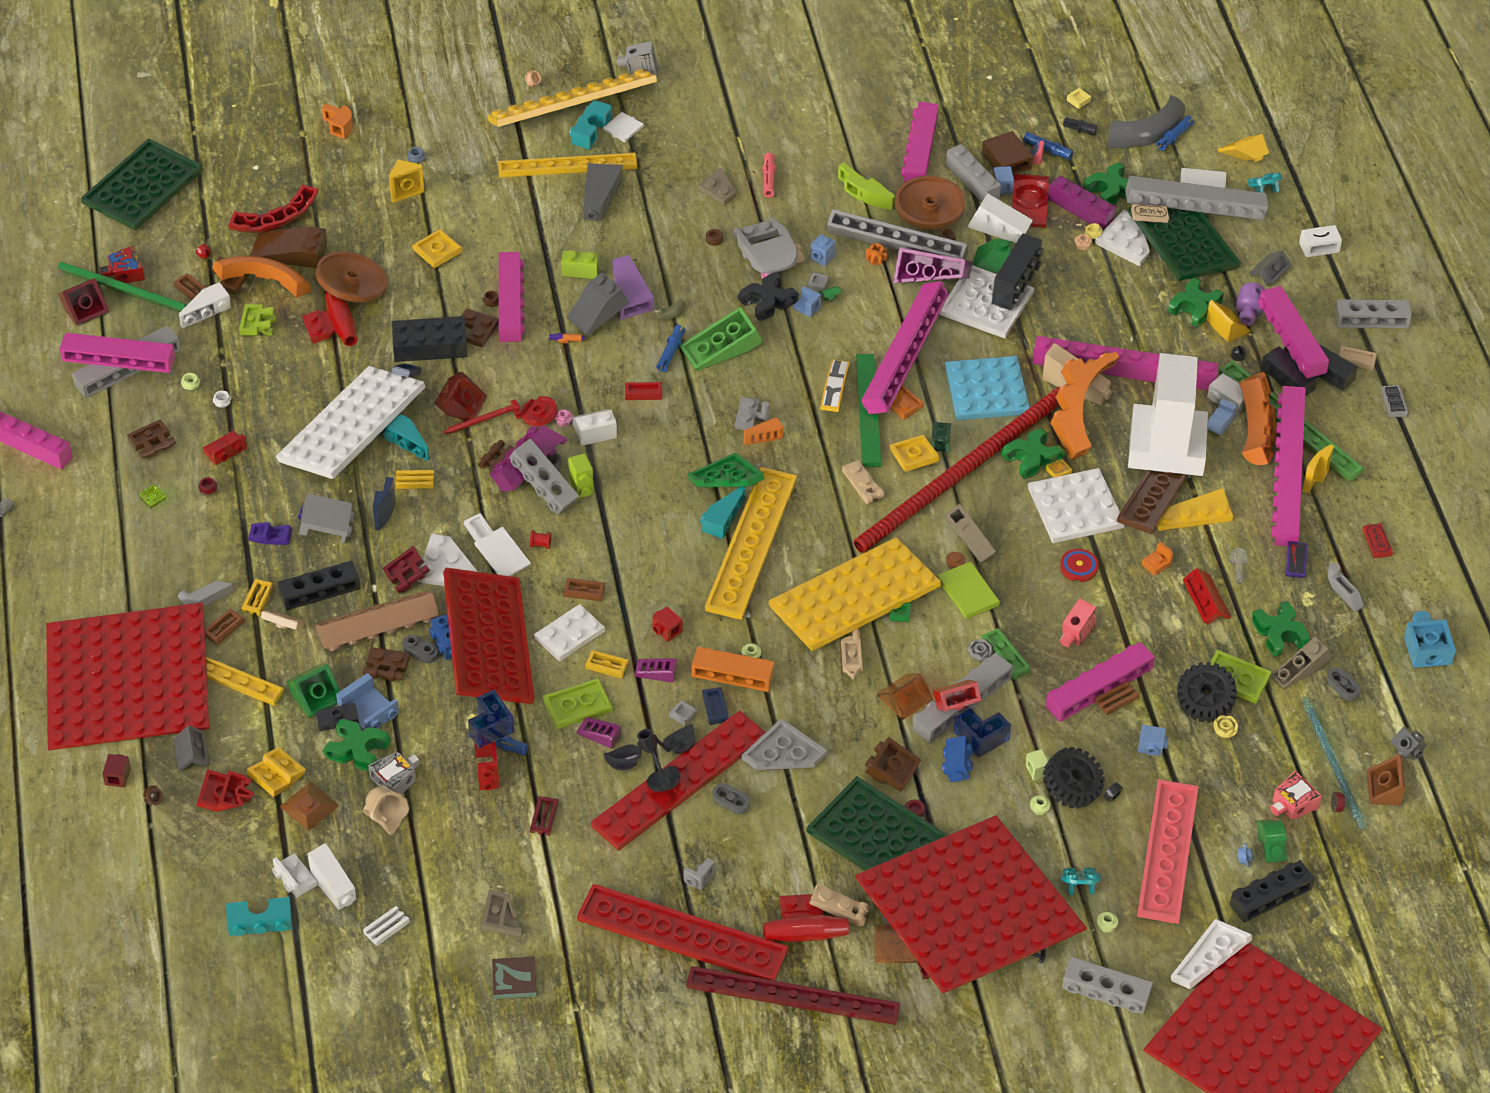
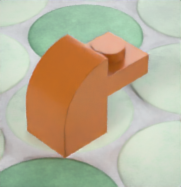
M326 103L322 106L323 120L329 122L330 134L346 139L353 130L351 110L346 105H343L340 109Z

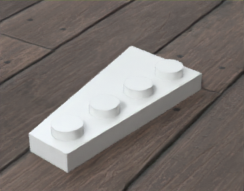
M1215 919L1171 975L1172 982L1191 989L1252 941V934Z

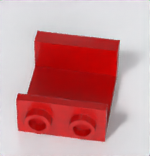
M493 725L473 727L475 757L492 756V762L477 763L479 791L500 788Z

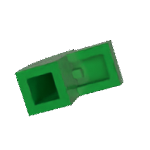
M1278 818L1256 820L1258 841L1263 842L1265 862L1287 861L1285 845L1287 836L1282 820Z

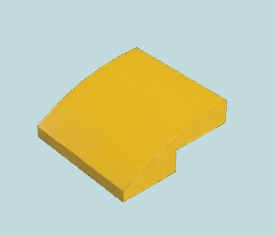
M1333 445L1320 450L1307 466L1303 492L1310 493L1315 481L1323 483L1329 471L1334 449Z
M277 747L264 754L263 761L247 768V775L271 796L275 797L295 783L305 773L306 769L280 747Z

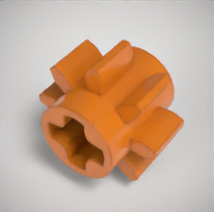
M871 244L870 248H866V261H870L872 265H881L883 260H887V248H883L881 244Z

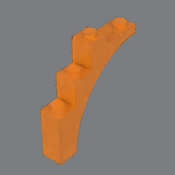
M1116 351L1110 354L1106 352L1098 359H1089L1085 363L1081 358L1077 360L1071 359L1064 364L1065 366L1061 371L1067 384L1059 389L1055 398L1062 410L1054 414L1050 423L1071 460L1087 454L1092 447L1083 422L1085 393L1091 382L1098 375L1116 364L1119 359Z

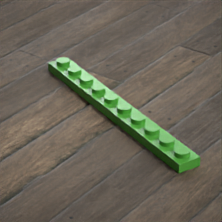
M1233 360L1219 369L1220 375L1223 373L1238 383L1251 376ZM1271 392L1268 395L1270 404L1275 408L1276 422H1280L1281 419H1277L1278 408H1281V404H1278V397ZM1304 419L1303 444L1317 454L1323 448L1333 445L1334 449L1330 466L1349 482L1363 473L1364 468Z

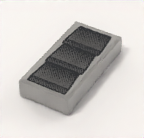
M1400 385L1381 386V394L1389 418L1407 416L1408 410Z

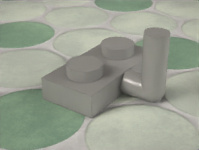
M741 397L735 429L746 430L755 425L756 419L768 420L769 402H763L762 412H758L760 399Z

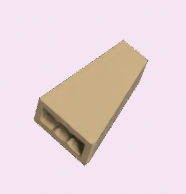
M1054 343L1045 354L1042 380L1062 387L1067 383L1061 374L1065 366L1064 364L1071 359L1077 360L1078 358ZM1101 374L1098 375L1089 385L1085 393V399L1102 405L1104 400H1108L1112 393L1110 389L1111 381Z

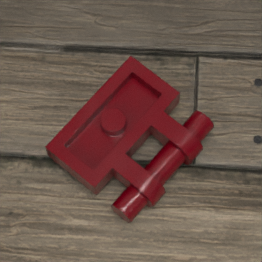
M414 546L382 568L393 585L400 581V584L395 587L399 594L404 590L410 589L413 583L419 579L422 580L425 578V574L430 572L427 565L421 569L419 568L425 561ZM414 571V574L407 579L405 578L406 575Z

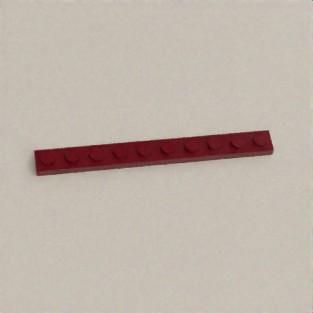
M694 966L690 967L686 988L892 1025L897 1024L900 1009L899 1002Z

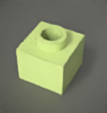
M1042 749L1028 753L1026 756V767L1033 781L1042 779L1045 776L1043 771L1046 763L1049 761V757L1044 755Z

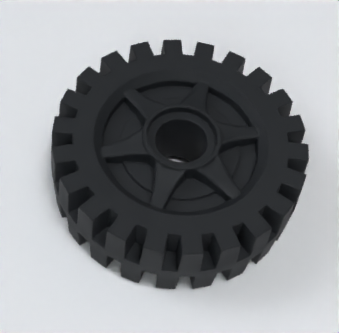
M1203 662L1198 663V666L1192 665L1190 670L1187 668L1184 671V675H1181L1177 687V697L1181 709L1185 711L1187 716L1191 715L1192 719L1196 720L1198 718L1199 722L1207 720L1208 723L1212 722V719H1218L1221 715L1227 716V713L1232 711L1237 697L1234 677L1232 678V674L1229 671L1227 672L1225 667L1222 666L1220 668L1217 663L1211 665V662H1206V665H1203ZM1204 690H1210L1212 693L1204 694L1202 692Z
M1066 747L1059 750L1049 759L1043 771V775H1045L1043 781L1047 783L1045 785L1046 790L1051 789L1050 796L1055 795V801L1059 802L1062 800L1061 805L1066 807L1069 804V808L1076 807L1079 809L1088 806L1100 795L1104 788L1103 782L1105 777L1102 776L1104 772L1103 769H1098L1101 766L1100 763H1094L1096 758L1094 756L1089 758V752L1085 751L1082 753L1081 748L1075 750V747H1070L1069 749Z

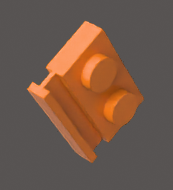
M902 385L890 409L901 419L905 420L916 413L918 409H922L924 403Z

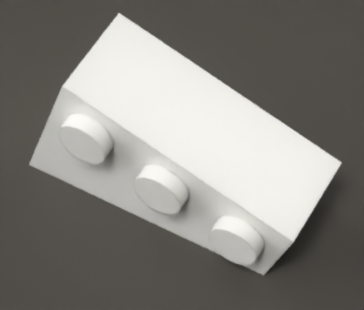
M987 193L967 227L1017 243L1022 233H1026L1033 220Z

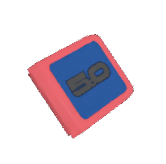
M1042 140L1030 151L1033 156L1032 164H1041L1044 150V141Z

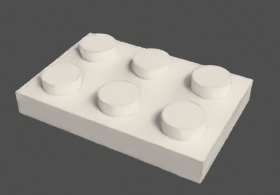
M579 604L535 633L534 636L536 641L561 662L604 633L605 627Z

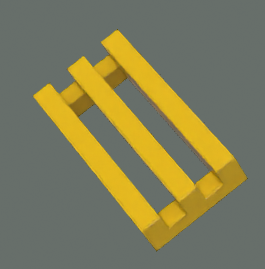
M434 470L396 471L395 487L396 489H434Z
M255 579L242 606V612L246 613L249 611L250 614L255 612L257 616H261L274 589V583ZM261 585L260 590L257 593L252 606H249L258 589V586Z
M591 650L585 664V669L623 679L626 667L629 665V660Z

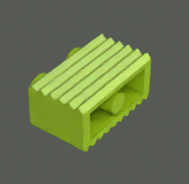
M564 250L561 260L562 276L594 279L598 276L599 254Z
M586 454L570 457L568 459V470L571 487L579 495L578 498L592 495L594 493L593 467L590 465L588 457H586Z

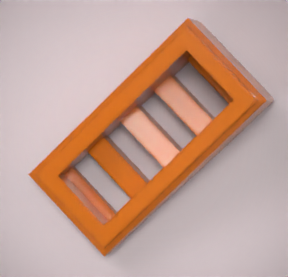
M777 417L744 430L745 445L783 438V425Z

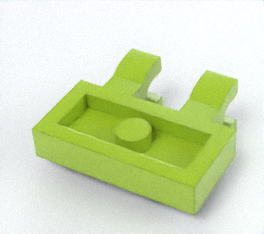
M245 304L239 327L240 335H258V332H261L264 335L272 336L273 328H270L271 322L276 321V315H273L274 307L264 308L263 304Z

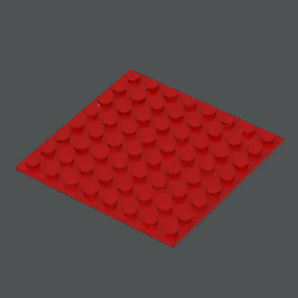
M203 602L46 623L48 751L176 734L183 731L188 725L200 730L210 729Z
M997 815L855 875L856 880L942 994L1087 930L1086 925Z
M1248 943L1203 978L1144 1047L1143 1051L1206 1093H1332L1381 1033L1383 1028L1251 943Z

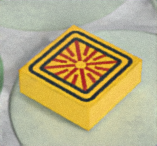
M1062 459L1046 465V471L1053 478L1072 474V469Z

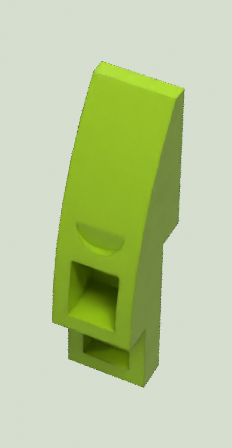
M844 162L839 165L838 178L845 183L844 190L872 206L887 210L895 209V195L883 187L881 183L873 178L866 180Z

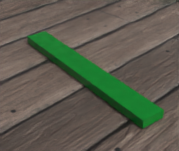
M60 262L58 268L66 274L86 281L95 278L98 285L177 312H181L187 306L179 301L64 262Z
M856 354L863 467H881L878 413L869 414L861 401L876 374L874 354Z

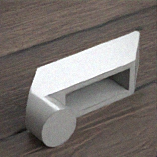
M1331 563L1327 575L1332 589L1354 612L1364 608L1359 591L1340 572V565L1338 563Z
M214 581L192 593H189L188 590H183L179 593L178 598L184 605L203 602V605L206 606L234 592L233 585L228 582Z

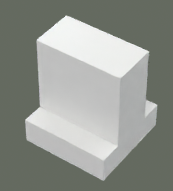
M1160 353L1152 406L1133 405L1128 468L1203 476L1206 460L1208 412L1194 410L1198 357Z

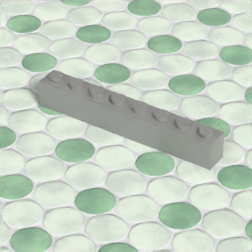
M1129 176L1126 186L1127 203L1167 206V208L1259 220H1264L1268 209L1266 193L1136 176Z
M832 209L827 223L829 233L871 244L878 243L883 247L898 251L899 248L964 260L967 259L969 252L968 245L962 242Z

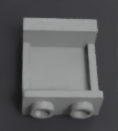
M307 493L303 505L299 534L306 536L308 529L339 535L341 536L340 543H344L346 537L351 535L352 526H349V522L352 523L354 512L351 511L352 503Z

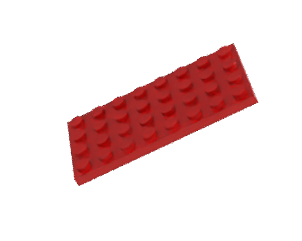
M445 567L443 576L456 695L533 704L535 699L520 578Z

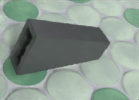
M588 163L583 205L584 220H602L623 180V165Z

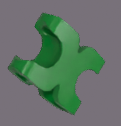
M1118 162L1109 166L1106 169V174L1096 172L1088 176L1084 180L1083 189L1090 193L1101 192L1100 198L1113 206L1118 203V197L1127 199L1126 186L1128 179L1123 178L1125 166Z
M1194 277L1186 284V292L1177 293L1170 301L1168 313L1174 316L1181 312L1192 314L1191 325L1199 328L1207 319L1206 313H1208L1209 302L1213 300L1221 304L1224 292L1218 289L1211 293L1202 292L1200 290L1201 280Z
M1039 428L1027 435V441L1016 439L1004 446L1001 456L1008 462L1014 460L1023 461L1019 467V475L1023 479H1028L1039 473V466L1046 468L1048 464L1063 460L1065 450L1059 445L1052 447L1044 446L1048 433L1043 428Z
M1288 601L1279 603L1278 616H1270L1263 609L1252 611V623L1258 634L1268 637L1265 645L1273 657L1282 655L1283 642L1285 641L1294 643L1299 649L1303 648L1310 641L1309 633L1303 623L1294 621L1296 612Z
M341 719L336 725L338 735L345 740L341 742L329 741L323 748V754L327 759L340 764H346L354 760V766L357 769L369 772L368 765L378 761L377 757L371 754L370 751L373 749L385 750L389 747L392 740L385 731L370 727L361 732L360 725L357 722Z

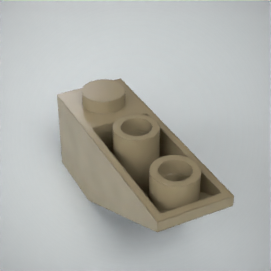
M960 504L944 514L950 527L980 564L996 553Z
M1315 636L1271 676L1283 689H1286L1319 671L1333 656L1328 648Z

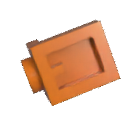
M1160 542L1157 544L1155 552L1142 559V565L1155 576L1172 565L1173 552L1169 547Z

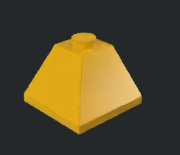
M1263 134L1244 137L1217 149L1219 153L1246 161L1254 160V162L1264 159L1263 156L1269 154Z

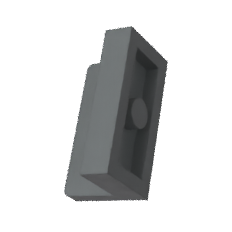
M1284 251L1271 253L1256 265L1249 274L1251 276L1260 274L1266 285H1271L1291 266V263Z
M188 725L174 738L178 770L181 771L191 763L202 767L209 764L205 732Z

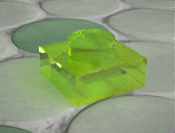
M152 484L139 493V498L152 509L166 499V494L155 484Z

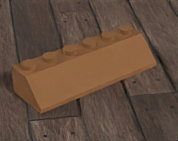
M425 590L317 622L314 625L323 648H329L330 651L341 648V644L348 643V645L359 643L361 638L367 637V640L379 637L378 633L381 632L390 634L396 632L398 627L410 628L416 626L415 622L422 620L423 623L430 622L431 619H434L439 614L433 593Z

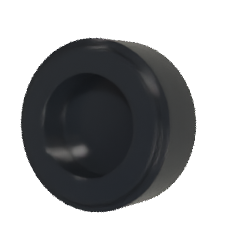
M1118 782L1114 783L1105 792L1104 798L1108 802H1113L1121 794L1123 787Z

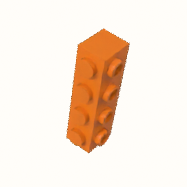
M697 647L692 662V677L769 692L774 675L773 661L726 651L712 650L710 648Z

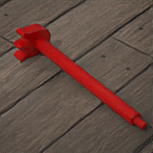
M516 399L510 401L509 406L448 427L447 430L443 431V434H451L512 411L516 419L522 418L520 405Z

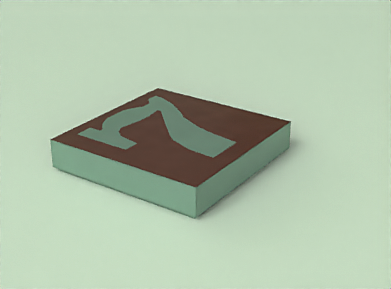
M535 956L492 959L494 999L536 997Z

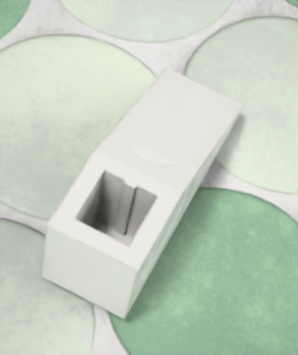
M220 282L204 288L179 313L182 328L231 308L229 294Z

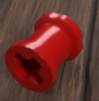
M532 530L530 547L541 546L550 549L551 532L543 534Z

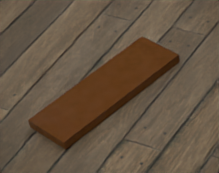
M1147 470L1118 515L1117 522L1153 534L1189 474Z

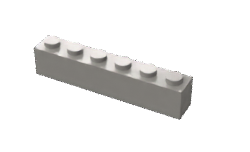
M168 325L138 340L173 344L175 353L181 351L179 338ZM89 364L73 372L72 377L74 386L86 399L142 370Z
M997 653L985 658L981 665L971 669L966 677L956 682L969 679L977 681L982 701L966 705L961 710L952 709L944 712L937 709L935 700L928 704L927 708L914 715L912 730L930 744L1012 678L1013 666Z

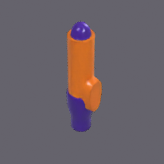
M549 334V340H555L559 343H568L569 341L581 342L585 340L582 334Z

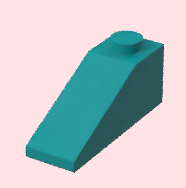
M739 487L712 504L707 512L702 514L700 519L702 532L724 538L746 499V487Z

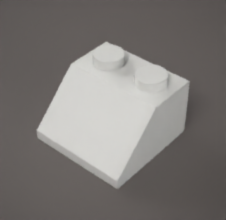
M605 409L572 417V424L581 446L617 438V425L612 410Z

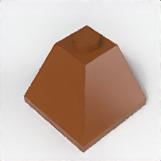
M311 781L280 805L281 809L308 831L339 807L333 799Z

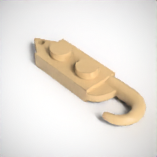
M859 628L852 631V636L841 640L843 673H847L853 680L859 672L863 671Z

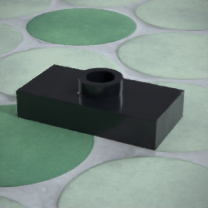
M355 703L316 711L320 732L335 729L338 721L341 719L359 723Z

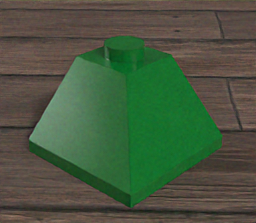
M995 238L977 247L972 266L997 274L1012 251L1013 241Z

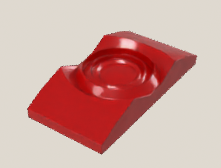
M1014 174L1012 208L1032 219L1031 227L1046 228L1049 176Z

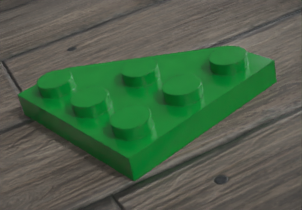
M736 452L688 473L689 481L697 487H749L765 479L762 471Z

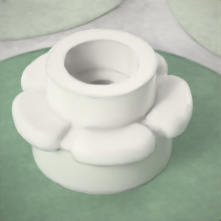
M218 391L214 395L213 403L217 407H226L231 403V396L226 391Z

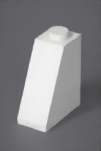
M324 843L309 852L310 872L316 879L317 885L338 910L350 906L356 900L355 887L327 844Z

